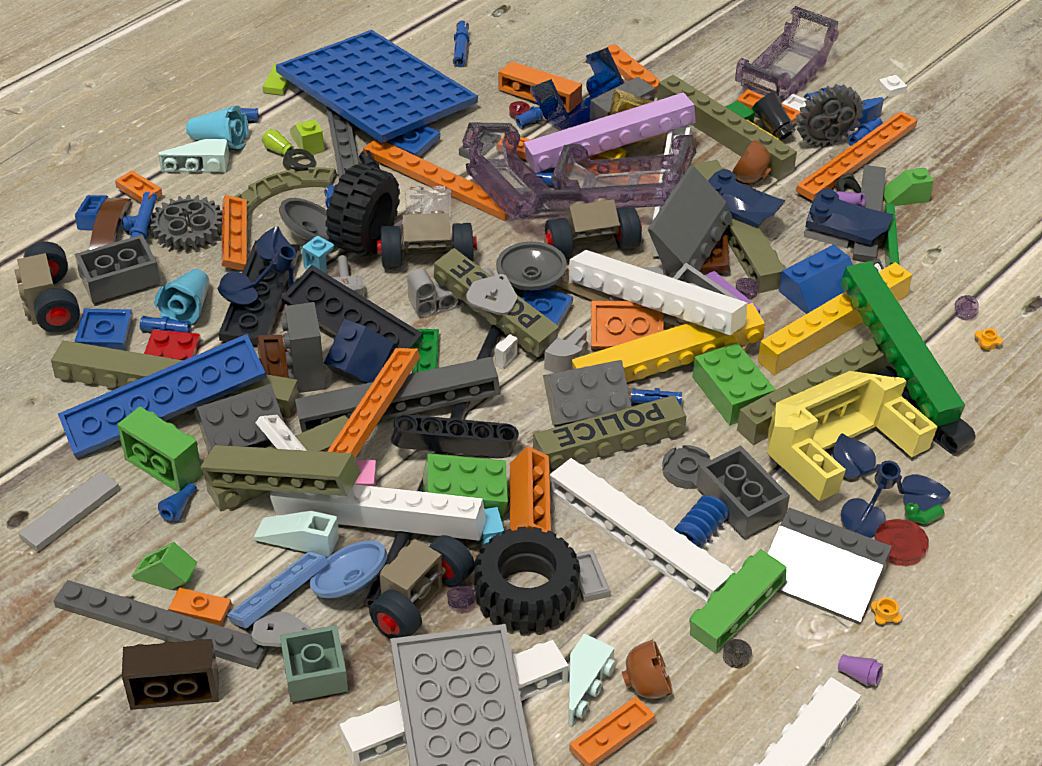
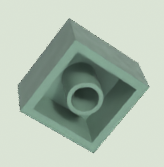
M337 625L280 635L290 702L348 692L346 668Z

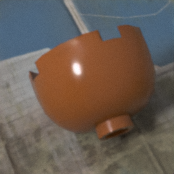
M754 139L732 171L736 179L746 184L756 183L760 178L765 180L772 170L769 167L771 155L768 149Z
M652 639L634 647L626 658L627 670L622 671L627 688L633 687L635 692L645 699H657L673 694L669 675L667 676L666 665L657 643Z

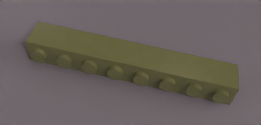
M671 75L658 83L657 101L683 92L692 101L695 108L696 123L691 125L742 157L746 153L748 146L755 139L766 147L771 155L769 167L772 170L769 175L780 181L794 172L797 151L675 75Z
M718 160L693 164L707 181L715 172L725 169L724 167L722 168ZM732 219L723 235H727L730 248L757 293L779 289L782 270L786 269V266L780 262L776 250H773L769 244L768 237L764 236L760 226L755 228Z
M873 337L741 408L737 431L752 445H755L768 438L772 413L777 402L848 371L875 374L886 366L894 367L888 362L883 349L876 343Z

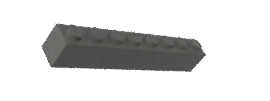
M492 357L409 374L380 420L394 418L401 414H412L500 395L498 374ZM373 382L296 398L295 402L302 433L343 415L349 419Z

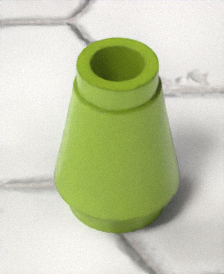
M269 129L262 137V143L265 148L281 155H285L288 150L294 149V146L278 130Z

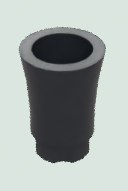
M776 92L767 94L753 105L752 110L764 122L772 135H775L779 140L782 141L795 132L796 129L792 124V120L787 115Z

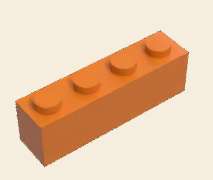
M513 61L498 72V90L568 113L582 102V83Z
M527 446L510 462V528L514 531L518 527L526 526V529L538 527L547 533L548 530L551 531L549 456Z

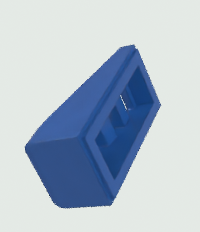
M86 196L75 213L78 230H93L98 211L109 196Z

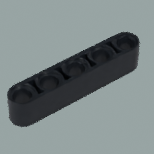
M886 366L875 373V375L898 377L896 370L890 366ZM905 386L902 397L921 412V409L915 400L910 397L909 390ZM960 418L957 422L938 426L933 441L949 453L956 454L974 442L976 435L973 428Z
M401 414L395 419L390 440L394 446L402 449L508 457L513 453L519 432L515 426L507 423Z

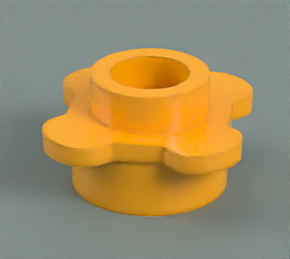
M994 328L984 329L983 331L977 330L974 334L978 338V346L984 350H994L997 345L1003 343V338L997 335V330Z
M883 597L871 603V609L876 615L874 619L876 623L883 625L889 622L899 623L902 620V615L898 613L899 605L894 599Z

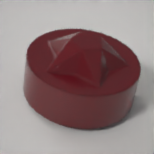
M516 101L509 105V115L514 119L515 116L530 110L529 104L523 101Z

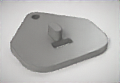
M498 274L474 281L467 292L466 299L473 307L497 315H506L512 311L517 301V294L504 274Z
M268 611L254 622L252 641L262 646L281 647L280 635L310 630L311 628L290 613Z

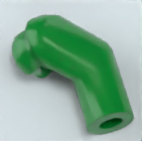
M908 503L904 507L906 519L925 525L943 517L945 514L944 509L939 504L925 511L919 510V505L914 503Z

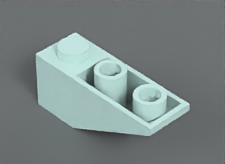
M204 139L159 152L161 172L226 173L229 161L227 140Z
M306 511L264 517L253 538L256 541L304 552L310 551L329 557L339 539L337 516Z
M583 634L570 653L568 725L573 727L578 717L582 719L585 716L591 697H597L602 688L603 679L605 676L609 677L616 666V661L613 660L614 647L586 634Z

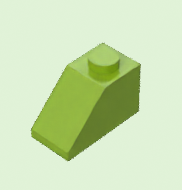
M316 119L295 124L290 129V134L299 149L306 150L312 155L324 152L323 131Z

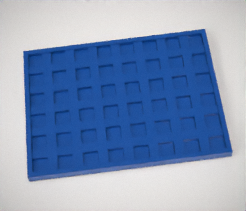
M373 30L276 65V72L381 143L478 103V95Z

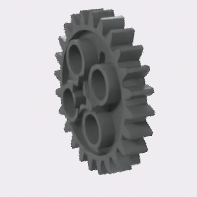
M835 84L833 89L827 86L824 92L818 89L817 96L811 94V101H804L806 107L799 108L802 113L796 115L798 121L795 122L800 136L809 145L813 143L817 147L821 143L825 147L827 142H829L832 146L834 140L837 139L838 142H841L842 136L849 137L847 132L855 131L853 126L860 124L858 118L863 117L861 113L864 110L862 106L863 101L852 87L847 88L843 84L839 88Z
M187 195L186 199L178 196L176 201L170 198L169 204L162 202V208L156 207V212L151 215L150 229L154 239H158L160 245L166 243L167 248L174 245L175 250L180 246H183L184 250H187L188 246L196 249L197 244L204 247L205 241L213 242L212 237H219V232H222V210H220V205H215L214 200L208 202L207 197L199 200V195L194 199H191L190 195ZM183 211H185L187 214L189 227L191 228L192 233H188L185 217L183 216Z

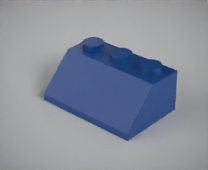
M833 244L782 270L779 292L805 314H808L845 292L841 287V278L843 277L845 267L853 265L851 258Z

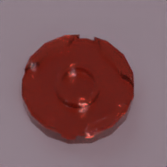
M887 520L879 525L874 536V540L892 546L889 562L895 565L909 566L917 564L921 561V558L925 557L929 547V538L925 531L919 525L909 520Z

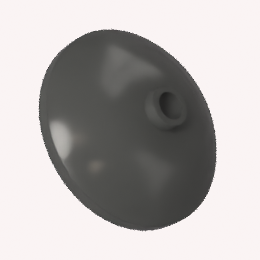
M287 198L281 202L279 206L281 219L296 236L308 242L316 236H320L331 242L326 233L325 221L327 220V210L300 198Z
M530 241L517 243L503 250L497 258L496 269L498 274H504L512 287L525 291H538L558 283L566 273L567 262L563 253L556 247L542 242Z

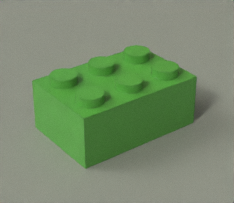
M738 342L695 356L692 378L729 426L738 423L741 408L776 390Z
M139 406L117 424L125 460L174 491H182L189 483L194 484L203 476L196 439L190 434L186 435L172 423L163 421L154 412H149Z
M427 454L423 471V492L483 498L484 509L498 507L502 521L508 503L506 460Z

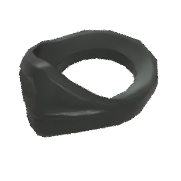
M303 149L288 150L283 157V166L289 170L294 169V171H306L309 167H314L316 163L314 156ZM297 154L304 155L309 158L310 163L307 165L300 164L293 160L292 156Z
M852 173L839 178L835 183L837 191L845 192L844 188H849L856 191V193L861 192V187Z

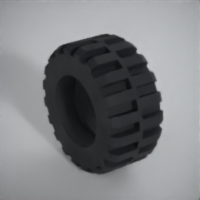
M356 164L348 168L345 174L341 175L338 184L333 189V195L330 196V204L326 212V233L332 244L361 256L372 255L378 251L377 240H381V227L394 226V220L397 217V209L400 204L399 183L392 173L365 164Z
M526 526L518 527L514 531L510 528L504 530L500 536L496 534L489 539V543L486 542L481 547L480 553L475 559L474 592L476 603L480 606V611L484 616H490V621L495 625L506 624V629L511 632L513 629L520 630V633L528 634V631L535 630V633L543 632L545 627L549 626L551 629L559 625V620L564 621L570 615V611L575 608L577 597L579 596L580 564L579 560L576 559L577 554L574 549L568 547L569 543L562 537L558 539L555 533L549 530L547 533L543 532L538 527L526 529ZM530 571L543 575L549 581L538 587L522 588L510 584L505 578L517 572Z

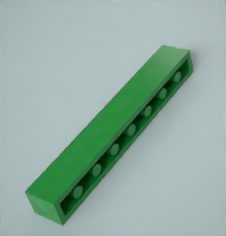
M872 261L845 267L843 277L841 278L843 291L850 297L853 307L862 316L864 324L869 327L876 343L883 349L888 362L893 365L898 377L904 378L907 381L905 386L909 390L910 397L915 400L921 409V413L936 426L959 421L966 406Z

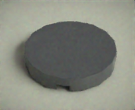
M683 445L682 448L678 449L674 447L664 455L662 461L663 476L676 487L697 489L699 466L710 461V455L703 449L691 445Z

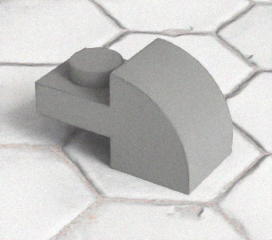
M578 327L566 341L557 337L545 350L544 369L554 373L571 370L572 359L582 357L587 350V330Z

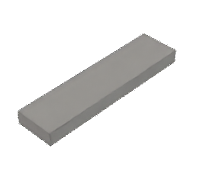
M100 471L20 531V539L39 552L119 491V484Z

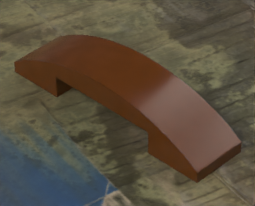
M107 198L103 202L95 219L89 250L116 242V235L122 218L128 214L132 203L130 198Z

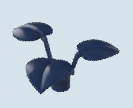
M279 226L265 232L256 243L255 249L258 256L263 260L272 261L253 283L250 282L246 275L240 272H229L221 278L217 289L220 295L227 301L242 306L255 302L258 298V293L253 287H256L272 268L278 272L288 270V283L290 286L294 284L293 271L295 266L292 263L296 257V251L283 236Z
M843 433L840 434L835 443L833 459L846 469L844 477L854 479L860 473L864 477L876 473L875 483L878 486L869 504L864 499L853 498L843 505L840 516L845 529L869 538L876 536L885 525L886 515L883 510L873 506L882 489H890L895 483H897L899 493L905 494L903 498L905 506L908 503L918 504L919 510L923 511L937 504L941 505L951 494L942 484L919 474L908 475L901 483L900 467L893 461H884L881 464H877L874 468L876 456L873 450L866 444L852 439Z

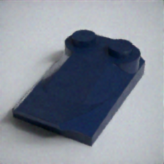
M721 169L715 172L708 180L727 202L732 219L755 228H759L766 218L774 216L785 203L783 199L736 181L735 174L728 169Z
M824 189L817 193L811 205L805 227L871 245L874 238L888 230L894 214L839 200V195L834 190Z

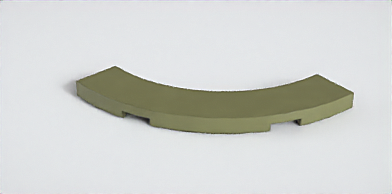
M309 167L306 171L295 172L294 169L278 172L250 184L246 191L242 194L238 193L235 197L247 200L248 218L250 213L259 204L279 193L307 187L327 188V186L333 184L337 175L336 169Z

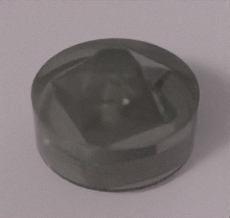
M732 639L724 645L723 660L727 665L734 668H742L749 664L752 649L746 641Z

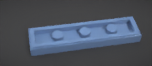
M308 551L228 613L227 616L230 622L243 628L249 627L328 565L326 557Z

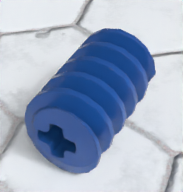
M708 495L702 496L674 530L686 536L696 546L702 547L712 537V534L718 530V527L723 524L724 520L728 518L729 510L718 498Z

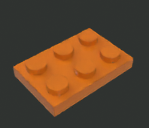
M591 301V349H607L664 331L663 312L630 301Z

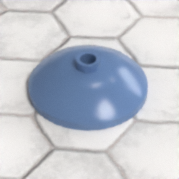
M366 540L353 543L336 551L326 558L329 564L311 577V589L315 595L327 599L348 597L363 591L381 573L387 559L386 549L378 541Z

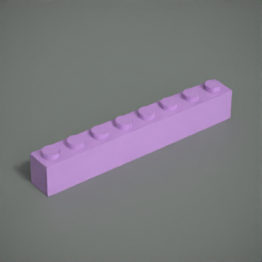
M683 92L524 142L526 160L533 171L538 173L696 123L694 104Z

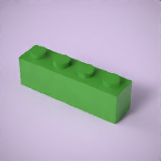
M762 549L754 556L750 555L744 561L742 568L737 573H732L719 591L716 590L710 595L707 604L702 609H696L689 619L690 636L717 654L786 582L787 566Z

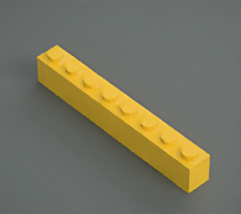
M896 262L879 271V274L897 301L908 295L913 274ZM844 292L760 342L758 363L773 375H776L863 323V318L858 310L853 307L848 294Z
M751 303L747 304L746 325L732 335L690 322L572 359V369L622 360L627 383L636 379H643L658 372H665L680 365L689 364L694 361L695 356L736 342L740 346L756 343L764 339L765 322L754 304Z

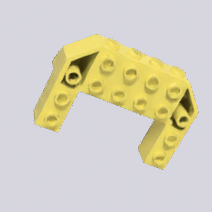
M848 371L776 403L769 426L767 454L818 501H822L839 492L846 471L844 467L824 451L835 446L841 433L852 438L877 427L908 455L913 457L930 448L938 426L902 397L907 382L904 378Z

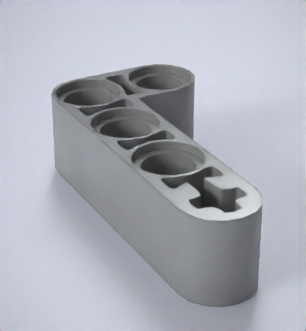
M482 268L491 276H495L490 268ZM415 269L408 275V298L418 316L428 317L468 305L463 300L456 298L444 286L433 282L425 269Z

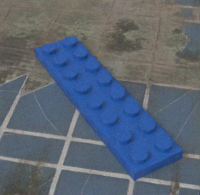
M245 334L60 412L58 416L72 452L77 459L119 441L120 435L117 424L139 406L149 412H154L160 419L166 421L267 378L248 335Z

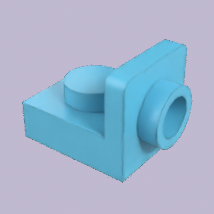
M316 236L302 247L304 268L307 270L313 265L327 273L326 255L334 249V244L320 236Z

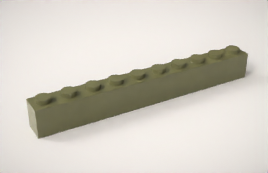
M62 340L51 359L55 378L109 388H120L183 360ZM266 375L267 378L206 404L272 385L282 417L290 418L296 406L295 399L299 398L298 381L296 379Z

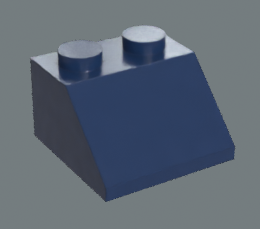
M344 319L324 364L336 374L363 384L374 382L388 361L395 343L366 326Z

